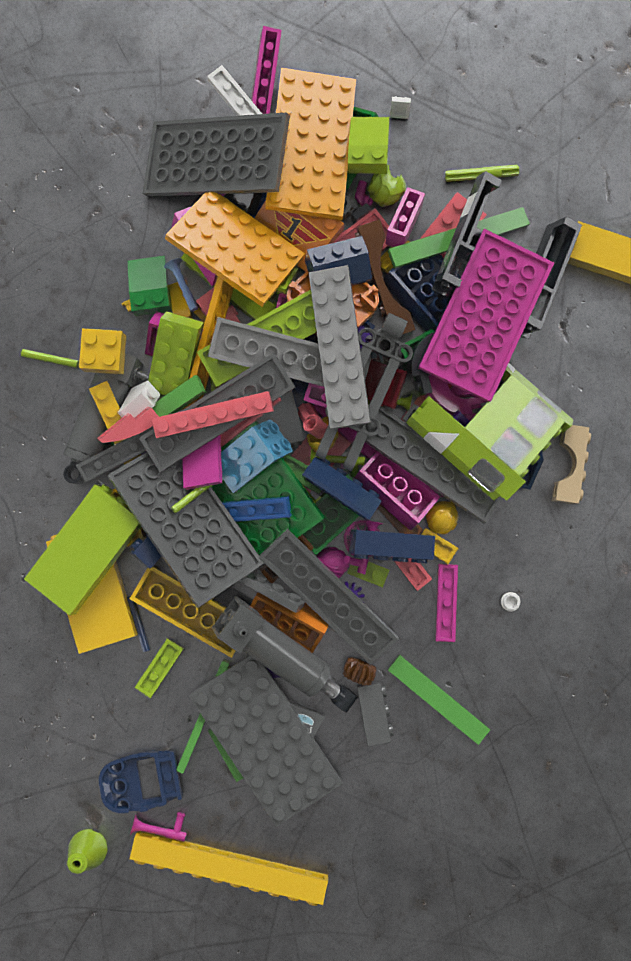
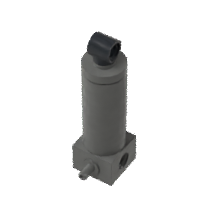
M125 353L124 374L95 373L89 388L107 381L121 408L129 387H135L138 379L145 382L148 381L149 374L141 372L144 364L138 358ZM89 390L63 453L71 457L70 465L63 472L64 479L69 483L77 485L82 484L84 480L80 473L77 479L72 478L71 474L77 469L76 465L104 451L108 443H101L97 439L108 429Z

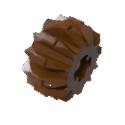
M352 657L348 658L347 662H345L343 668L344 677L364 686L372 684L376 676L375 666L370 665L367 661Z

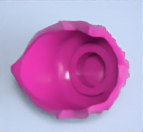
M336 547L322 549L316 555L338 578L349 568V564L344 563V558L347 555Z

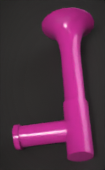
M366 521L367 531H376L377 527L382 525L379 522ZM345 556V564L358 566L357 572L366 574L369 559Z
M177 812L174 829H165L143 823L137 819L135 814L130 835L135 831H144L184 842L186 833L181 832V828L186 814Z

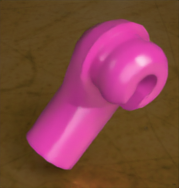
M362 180L358 182L355 199L361 206L366 203L371 206L373 200L365 193L368 183Z

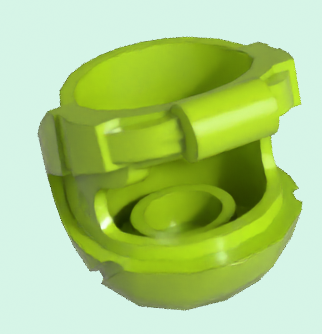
M388 165L387 174H374L372 176L367 191H369L370 198L379 206H390L397 203L404 195L406 183L401 174L394 178L390 173Z

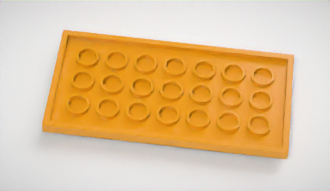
M281 68L276 113L287 112L290 115L279 192H267L265 209L337 220L343 219L351 117H353L356 79Z

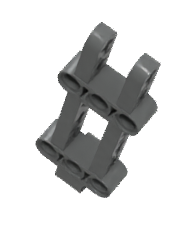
M388 313L380 332L371 328H364L358 334L360 346H362L363 370L372 351L388 358L389 361L369 404L370 420L376 424V430L369 433L366 430V424L349 427L357 431L342 468L349 471L353 470L367 436H374L380 431V423L375 418L399 363H406L413 355L412 348L409 345L398 341L408 321L391 313ZM369 333L372 337L371 342L364 343L361 335ZM381 341L389 343L390 348L388 351L380 349L379 344ZM399 349H405L408 352L406 359L399 358ZM326 407L325 413H326V416L328 417V410H327V407ZM328 424L315 456L325 459L338 429L331 430Z

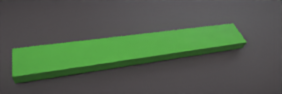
M521 207L480 220L477 228L482 231L485 228L500 236L528 227L530 223L524 208ZM456 228L390 248L387 252L394 269L451 251L449 245Z

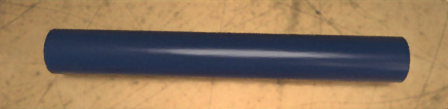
M128 596L126 598L142 651H150L137 604L130 600L131 596Z

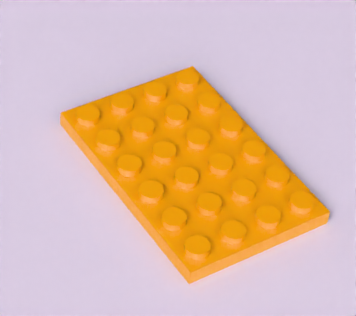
M205 192L165 236V240L261 307L275 293L305 254L225 197L215 192Z

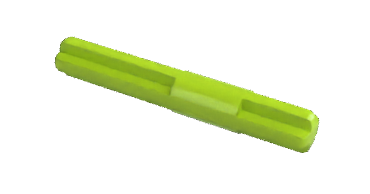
M505 165L448 170L445 172V180L447 182L475 180L477 176L485 171L497 178L518 176L519 166Z

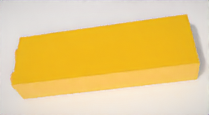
M578 221L577 223L581 224L582 227L568 264L631 284V238Z

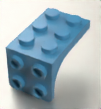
M267 420L251 427L221 452L222 479L232 493L237 492L271 464L293 451L290 442L284 438L275 422Z

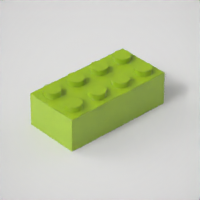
M166 312L160 318L148 379L160 394L167 395L189 379L204 322Z

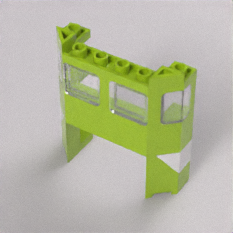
M509 363L501 378L504 383L495 392L491 402H486L465 427L430 396L427 397L406 422L492 500L501 497L507 501L526 482L523 477L529 471L527 467L530 464H535L540 458L538 455L540 451L544 452L551 445L549 440L552 437L556 438L561 432L564 433L573 423V419Z

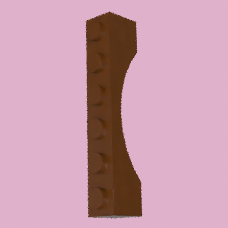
M380 219L358 226L355 237H363L369 252L372 280L378 289L381 304L378 307L381 317L386 318L388 313H391L408 321L402 335L415 331L410 311L402 307L392 297L383 280L381 253L386 237Z

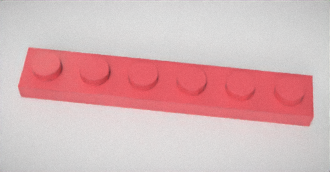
M267 391L152 418L156 438H162L274 412L270 392Z

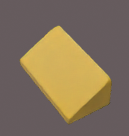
M178 282L170 284L172 312L193 319L192 312L187 305Z

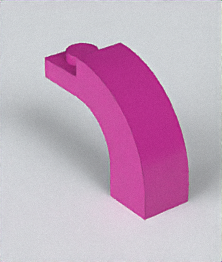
M433 375L429 376L432 393L425 395L426 399L430 396L451 416L457 410L463 415L472 414L473 409L481 408V404L486 402L478 397L459 398L450 391L447 382Z

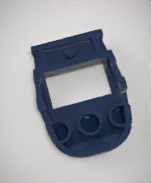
M175 750L144 751L106 764L99 775V788L103 804L112 812L129 813V811L145 812L148 809L166 805L168 801L176 798L181 800L183 792L181 790L179 773L176 770ZM155 758L161 796L143 799L137 761Z

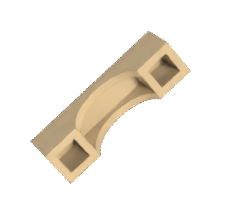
M572 425L564 433L561 432L559 445L570 454L572 467L570 473L563 480L554 482L552 501L579 504V501L582 500L583 489H581V486L586 478L584 464L587 463L589 456L586 449L587 444L591 440L589 427Z

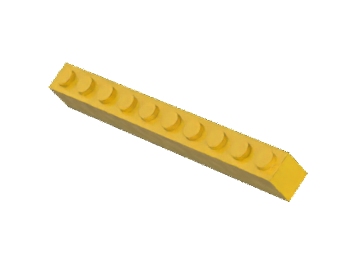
M137 831L129 858L134 860L136 864L144 865L147 863L157 869L168 868L178 874L185 872L195 878H210L211 881L216 883H222L223 881L237 888L244 886L248 887L251 891H265L275 897L282 895L292 901L303 900L312 906L323 905L328 885V875L187 841L174 840L144 831Z

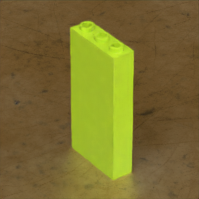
M95 484L24 578V580L69 616L78 612L141 528V525L122 497L113 495V490L105 484Z

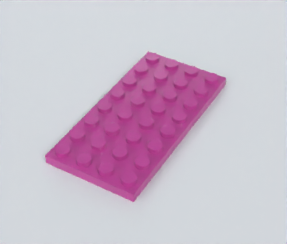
M484 228L460 277L462 280L460 287L454 290L418 369L486 402H491L554 262Z

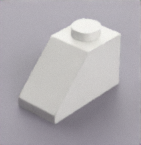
M149 381L139 384L131 389L118 414L123 417L129 413L136 417L146 407L153 408L160 393Z

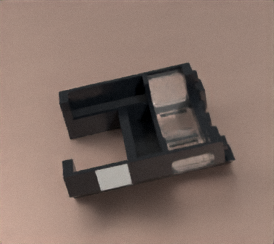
M486 171L477 176L433 284L432 290L440 301L448 297L451 299L454 290L460 287L462 282L460 277L482 233V230L477 228L478 222L490 192L499 188L502 182L501 179ZM567 216L547 225L536 254L554 262V265L522 332V338L529 339L531 333L542 329L582 227L581 224Z

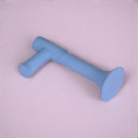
M182 259L170 260L164 265V268L170 269L175 275L190 311L193 312L198 309V306L181 273L180 263Z

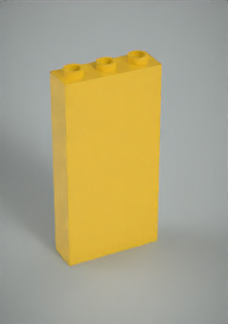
M56 535L51 536V540L46 541L47 547L50 545V543L53 541ZM115 561L78 612L70 616L67 614L79 654L138 635L117 561Z

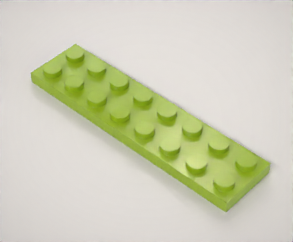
M311 290L247 325L299 339L309 337L317 332ZM210 345L197 351L216 387L250 368L208 357Z

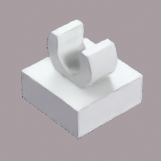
M392 97L390 118L408 119L411 98Z

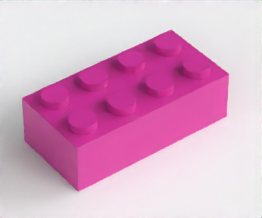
M378 451L354 477L363 484V489L368 492L371 489L379 494L380 504L409 530L413 529L440 498L428 485Z

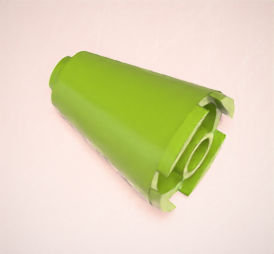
M85 829L72 837L68 845L67 866L72 873L79 874L97 868L102 864L108 847L107 841L101 833L92 831V829Z

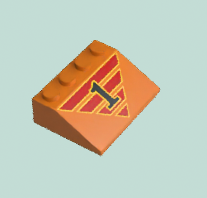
M266 201L255 216V219L305 253L303 259L297 265L304 272L308 271L305 264L307 249L334 243L344 231V223L341 220L265 209Z

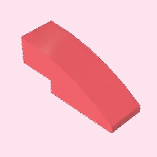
M146 407L136 417L127 413L97 439L101 443L130 438L153 426L152 418L159 416L151 407Z

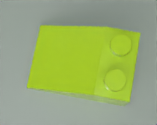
M351 117L348 148L349 173L387 174L389 117Z

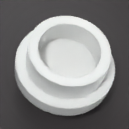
M507 592L501 598V605L507 611H515L520 606V598L516 593Z

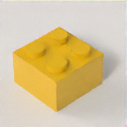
M82 328L79 368L84 372L124 374L126 335L123 331Z

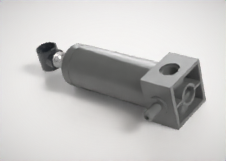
M236 595L212 626L218 639L239 653L244 651L307 696L312 697L321 691L329 696L332 703L345 713L349 711L357 700L358 696L344 685L338 686L328 679L331 671L330 665L263 619L257 610Z

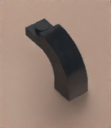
M435 332L424 337L414 346L412 358L407 362V378L416 379L414 386L415 390L419 392V396L432 393L428 373L418 369Z

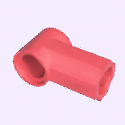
M302 403L298 407V415L303 422L304 430L317 439H322L328 425L322 421L311 403Z

